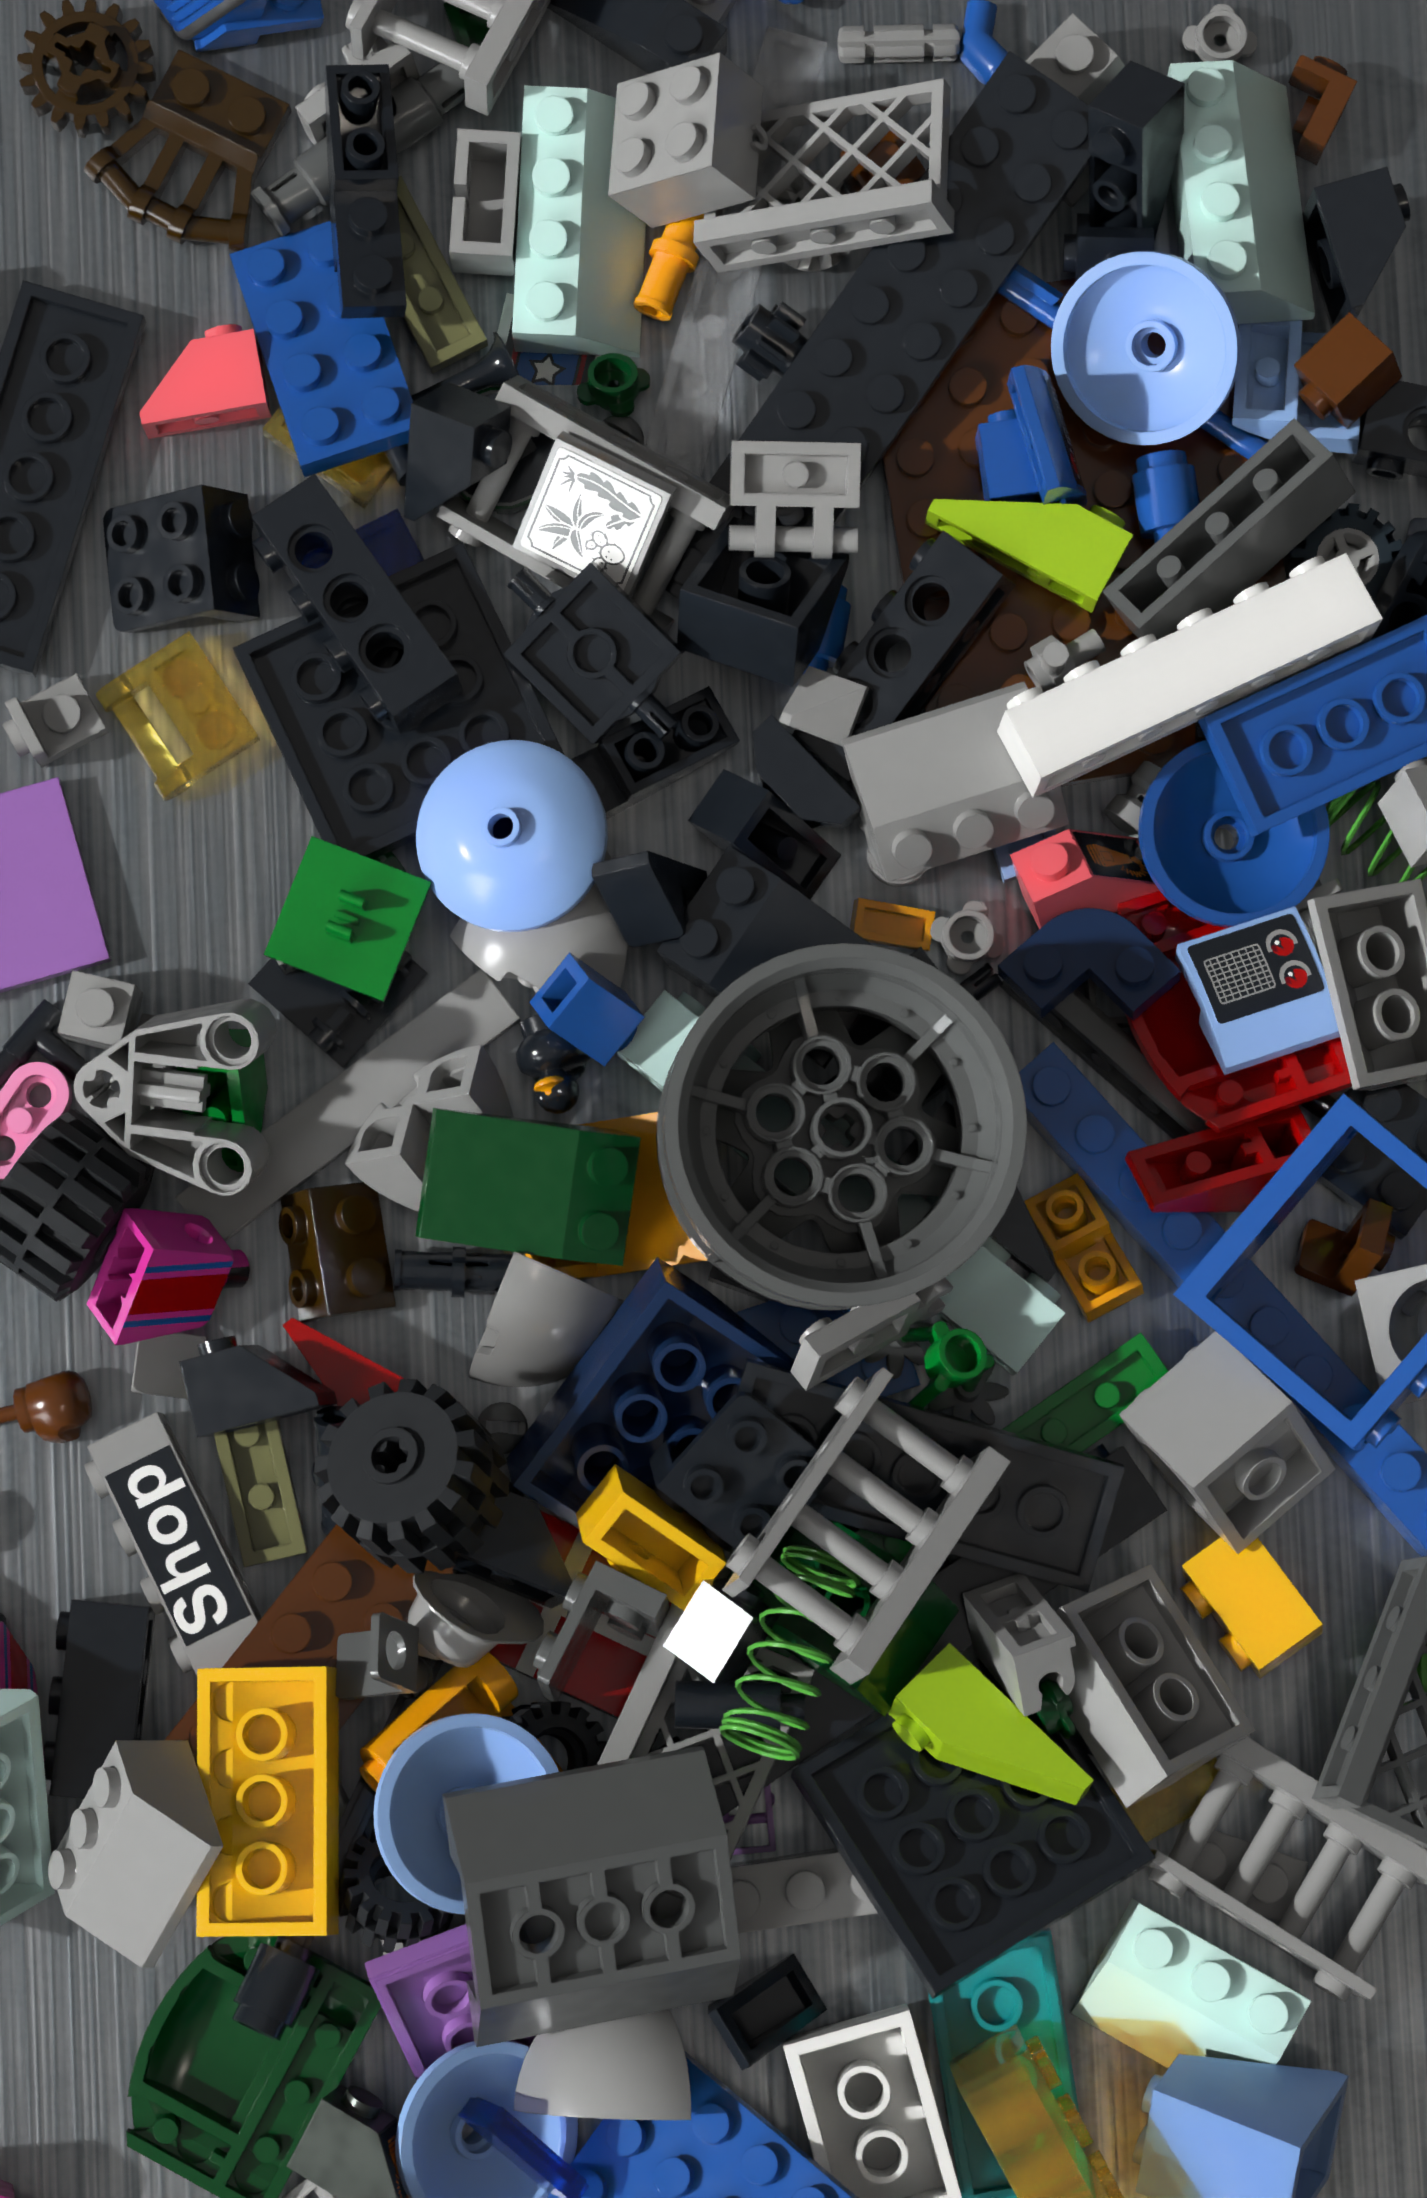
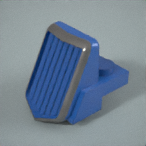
M153 0L156 8L179 38L194 40L196 52L257 44L260 35L319 28L324 20L320 0Z

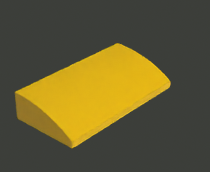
M322 1666L197 1669V1768L223 1843V1848L197 1891L196 1937L327 1936L339 1934V1698L336 1696L337 1668Z

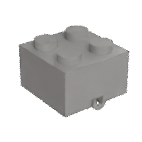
M720 52L617 83L608 196L651 228L756 199L759 152L765 151L768 148V137L765 130L761 127L763 86ZM759 138V142H753L752 139Z

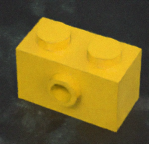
M616 1464L576 1513L584 1544L607 1558L609 1565L613 1569L666 1594L668 1601L685 1611L703 1580L715 1579L727 1563L722 1547L706 1534L701 1522L685 1511L679 1513L673 1510L653 1489Z
M1220 1537L1182 1565V1574L1187 1583L1179 1588L1181 1593L1202 1620L1212 1614L1226 1635L1220 1638L1218 1642L1240 1672L1250 1666L1258 1678L1261 1679L1322 1634V1622L1259 1538H1256L1243 1551L1237 1554Z

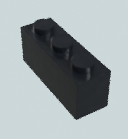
M73 1599L71 1600L70 1612H60L56 1630V1650L66 1651L63 1677L53 1676L48 1703L49 1715H58L56 1741H46L44 1745L45 1780L51 1781L50 1796L84 1799L93 1783L96 1770L102 1767L115 1741L141 1740L155 1613L151 1606Z

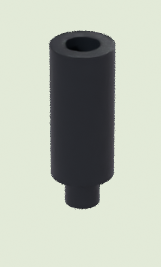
M676 1680L675 1728L719 1729V1726L722 1725L721 1720H723L724 1713L734 1708H754L740 1696L735 1688V1681L712 1683L711 1681ZM742 1682L741 1688L762 1706L771 1711L805 1720V1694L781 1693V1683ZM744 1713L730 1716L757 1721L780 1730V1722L768 1716Z

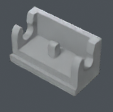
M1017 1573L963 1593L974 1653L1024 1717L1041 1711L1042 1693L1039 1690V1682L1046 1674L1051 1672L1058 1673L1056 1681L1066 1695L1071 1693L1075 1684V1672L1070 1648L1076 1646L1075 1636L1024 1574Z

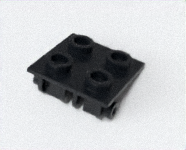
M405 950L384 1002L300 969H295L285 975L274 959H270L248 984L344 1068L428 973L412 960V956Z

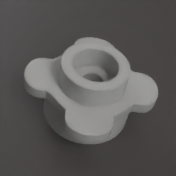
M1217 4L1211 8L1210 13L1201 20L1198 26L1190 25L1185 29L1182 43L1186 50L1196 52L1203 62L1236 61L1241 56L1249 57L1253 55L1257 47V38L1253 32L1247 31L1243 20L1235 14L1231 6ZM1222 36L1226 43L1223 46H1217L1214 43V38Z
M968 901L964 905L963 910L956 912L950 918L943 916L936 918L930 928L932 939L942 944L948 956L947 968L958 975L967 974L971 970L972 964L985 957L991 959L999 957L1004 950V938L1002 935L994 932L993 926L987 918L988 908L980 901ZM964 932L972 933L974 938L971 943H964L962 941L961 935Z

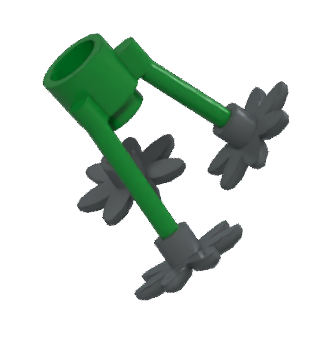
M938 1321L933 1325L926 1322H915L910 1325L905 1336L864 1358L865 1362L874 1363L886 1357L887 1370L893 1374L892 1378L894 1379L899 1378L902 1373L904 1356L916 1365H925L930 1381L926 1387L908 1402L909 1404L923 1408L928 1405V1409L934 1411H943L953 1407L952 1416L969 1420L972 1411L986 1425H993L995 1423L994 1412L987 1401L999 1400L1009 1394V1389L1006 1386L986 1382L992 1374L995 1361L993 1356L987 1354V1349L982 1339L968 1329L956 1328L950 1331L947 1324L943 1321ZM929 1341L931 1345L924 1354L922 1348L916 1342Z

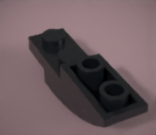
M389 64L326 65L325 106L329 200L334 272L338 274L341 318L405 317L407 302L397 199L399 174Z
M710 686L666 707L680 722L675 728L670 729L671 732L660 740L659 736L641 719L601 739L596 747L571 759L583 770L595 786L603 803L606 820L683 778L739 743L740 739ZM502 818L494 824L493 828L499 839H504L511 834L513 822L510 818Z

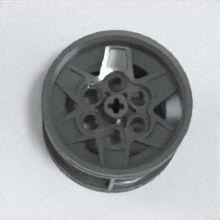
M848 943L817 945L774 957L754 967L723 990L700 1015L675 1056L661 1092L656 1125L657 1160L669 1204L680 1226L703 1256L725 1276L745 1289L766 1299L788 1306L828 1311L848 1310L852 1307L870 1306L906 1297L939 1282L965 1263L988 1239L1006 1212L1022 1171L1027 1137L1026 1102L1017 1065L1002 1032L981 1004L954 979L934 966L913 956L892 949ZM837 1011L864 1014L882 1020L891 1026L864 1045H856L852 1041ZM769 1030L772 1056L771 1070L766 1072L732 1070V1066L742 1052L760 1035ZM812 1050H823L831 1054L837 1063L838 1072L835 1080L827 1085H817L808 1080L802 1068V1062L806 1053ZM878 1066L889 1067L899 1076L901 1088L895 1100L884 1102L871 1096L867 1089L866 1080L872 1068ZM941 1075L952 1098L956 1116V1128L926 1114L922 1109L924 1099ZM775 1096L785 1100L790 1106L792 1118L786 1130L770 1132L758 1123L756 1107L761 1099ZM823 1117L832 1123L841 1117L847 1120L850 1125L845 1132L846 1138L850 1141L847 1148L838 1142L831 1147L824 1144L821 1138L826 1130L820 1123ZM892 1130H906L917 1140L918 1155L915 1161L907 1166L892 1162L885 1153L884 1141ZM716 1140L743 1151L748 1156L746 1166L731 1187L724 1176L719 1161ZM783 1160H797L808 1170L809 1185L803 1194L798 1196L785 1195L775 1185V1168ZM858 1176L870 1184L873 1199L866 1211L854 1213L842 1206L838 1198V1189L844 1178ZM901 1194L939 1197L928 1213L913 1228L900 1236L899 1196ZM813 1220L817 1223L830 1253L808 1250L793 1245L782 1238L805 1221Z

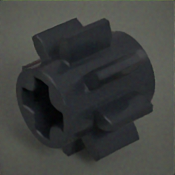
M783 301L779 306L775 304L771 311L761 304L756 305L741 323L732 339V343L743 351L736 365L759 382L763 378L767 379L772 372L782 378L808 341L799 332L807 319Z

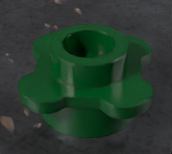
M619 353L604 354L594 359L588 368V381L581 383L577 387V398L583 405L590 406L596 404L602 409L610 411L614 417H626L634 412V400L638 394L650 387V375L645 369L637 368L635 362L626 355Z
M1046 1679L1043 1682L1040 1681L1039 1690L1042 1693L1041 1711L1027 1717L1048 1737L1059 1732L1065 1739L1071 1738L1075 1735V1726L1069 1718L1073 1714V1705L1070 1697L1063 1692L1057 1682Z

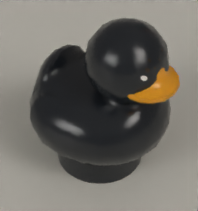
M538 1014L528 1017L519 1024L523 1041L516 1052L517 1066L521 1073L539 1078L534 1085L537 1102L545 1111L553 1114L570 1111L577 1103L579 1097V1085L576 1080L584 1073L587 1061L591 1057L550 1030Z

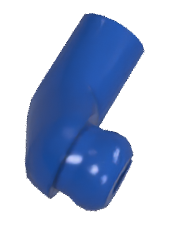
M969 0L966 6L959 55L961 62L979 82L986 85L1008 52L992 37L997 5L986 0Z

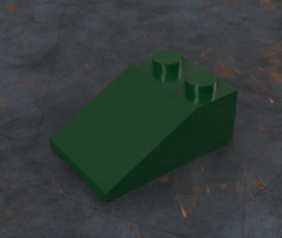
M433 1108L415 1236L550 1258L623 1266L641 1137L616 1129Z
M829 1520L887 1564L892 1559L899 1564L901 1563L895 1557L840 1523ZM790 1526L770 1557L793 1574H796L788 1569L780 1559V1554H782L784 1547L805 1545L823 1549ZM794 1557L802 1563H805L818 1570L830 1574L849 1577L841 1571L836 1570L828 1565L809 1559ZM731 1571L727 1578H730L734 1572ZM863 1578L860 1580V1586L853 1588L856 1592V1596L853 1598L834 1594L808 1581H804L851 1617L855 1613L865 1617L877 1599L876 1596L869 1592L872 1585ZM756 1579L752 1581L765 1594L762 1602L770 1608L786 1607L775 1597L771 1590ZM931 1580L869 1675L851 1685L830 1670L841 1650L833 1645L836 1638L817 1624L800 1615L778 1613L780 1616L772 1630L791 1643L811 1647L830 1655L833 1662L827 1664L784 1648L836 1686L885 1717L892 1707L895 1696L910 1682L960 1609ZM768 1634V1638H770L773 1641H776Z

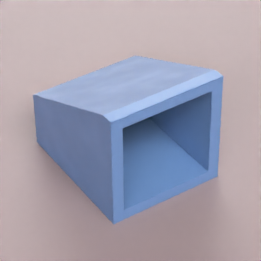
M1178 2054L1163 2076L1155 2074L1151 2078L1144 2093L1142 2111L1148 2113L1149 2117L1147 2125L1139 2135L1133 2153V2162L1140 2165L1136 2192L1149 2198H1316L1330 2175L1349 2076L1331 2070Z

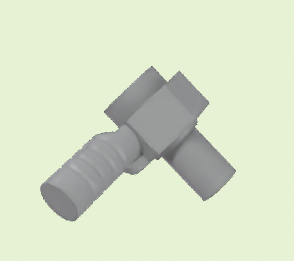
M1094 629L1089 630L1066 645L1050 635L1030 647L1033 657L1025 661L1024 666L1035 687H1041L1044 693L1065 683L1063 678L1070 671L1104 652L1106 648Z

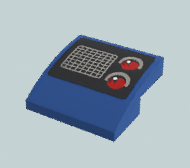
M1020 365L1011 368L1007 386L1043 505L1058 500L1062 504L1087 505L1085 487L1050 375L1045 370L1030 365Z

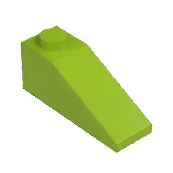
M933 499L925 520L926 525L941 533L944 530L965 546L1090 613L1095 609L1103 594L1102 591L1107 587L1133 536L1132 533L1123 529L1125 522L1122 518L1097 505H1092L1090 510H1087L1078 504L1047 503L1043 505V503Z
M951 1643L895 1696L889 1715L895 1719L892 1723L893 1728L908 1746L918 1752L925 1748L937 1760L1073 1805H1077L1085 1797L1094 1781L1027 1716L1024 1717L1017 1706Z

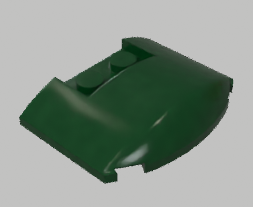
M224 1936L212 1945L207 1946L180 1974L155 2011L141 2041L130 2078L127 2097L132 2096L134 2129L128 2128L126 2131L127 2147L219 2198H278L293 2172V2170L286 2166L321 2099L339 2086L381 2008V2004L370 1982L313 1952L314 1954L309 1964L320 1970L319 1975L294 2028L286 2027L280 2041L264 2036L232 2020L238 2004L233 2000L260 1943L273 1947L278 1936Z

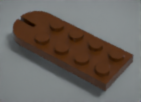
M336 1524L222 1668L322 1666L336 1668L338 1637L346 1633L371 1631V1616L373 1613L383 1612L408 1623L409 1610L417 1595L413 1586V1575L415 1573H407L397 1563L391 1569L377 1561ZM427 1560L426 1571L453 1574V1568L440 1571ZM339 1698V1730L365 1698L353 1700ZM197 1699L165 1738V1740H188L196 1765Z

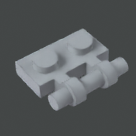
M732 440L730 505L755 506V524L729 525V551H754V558H774L775 552H811L812 559H832V553H857L858 527H833L834 508H860L861 443ZM776 506L813 507L812 527L776 526Z

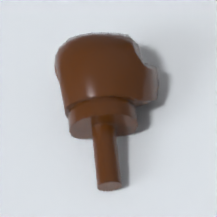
M70 1370L28 1383L25 1387L16 1388L13 1394L14 1404L0 1407V1424L18 1420L20 1428L24 1433L36 1431L43 1440L52 1443H65L78 1439L81 1434V1427L92 1417V1402L88 1387L84 1379L77 1372Z

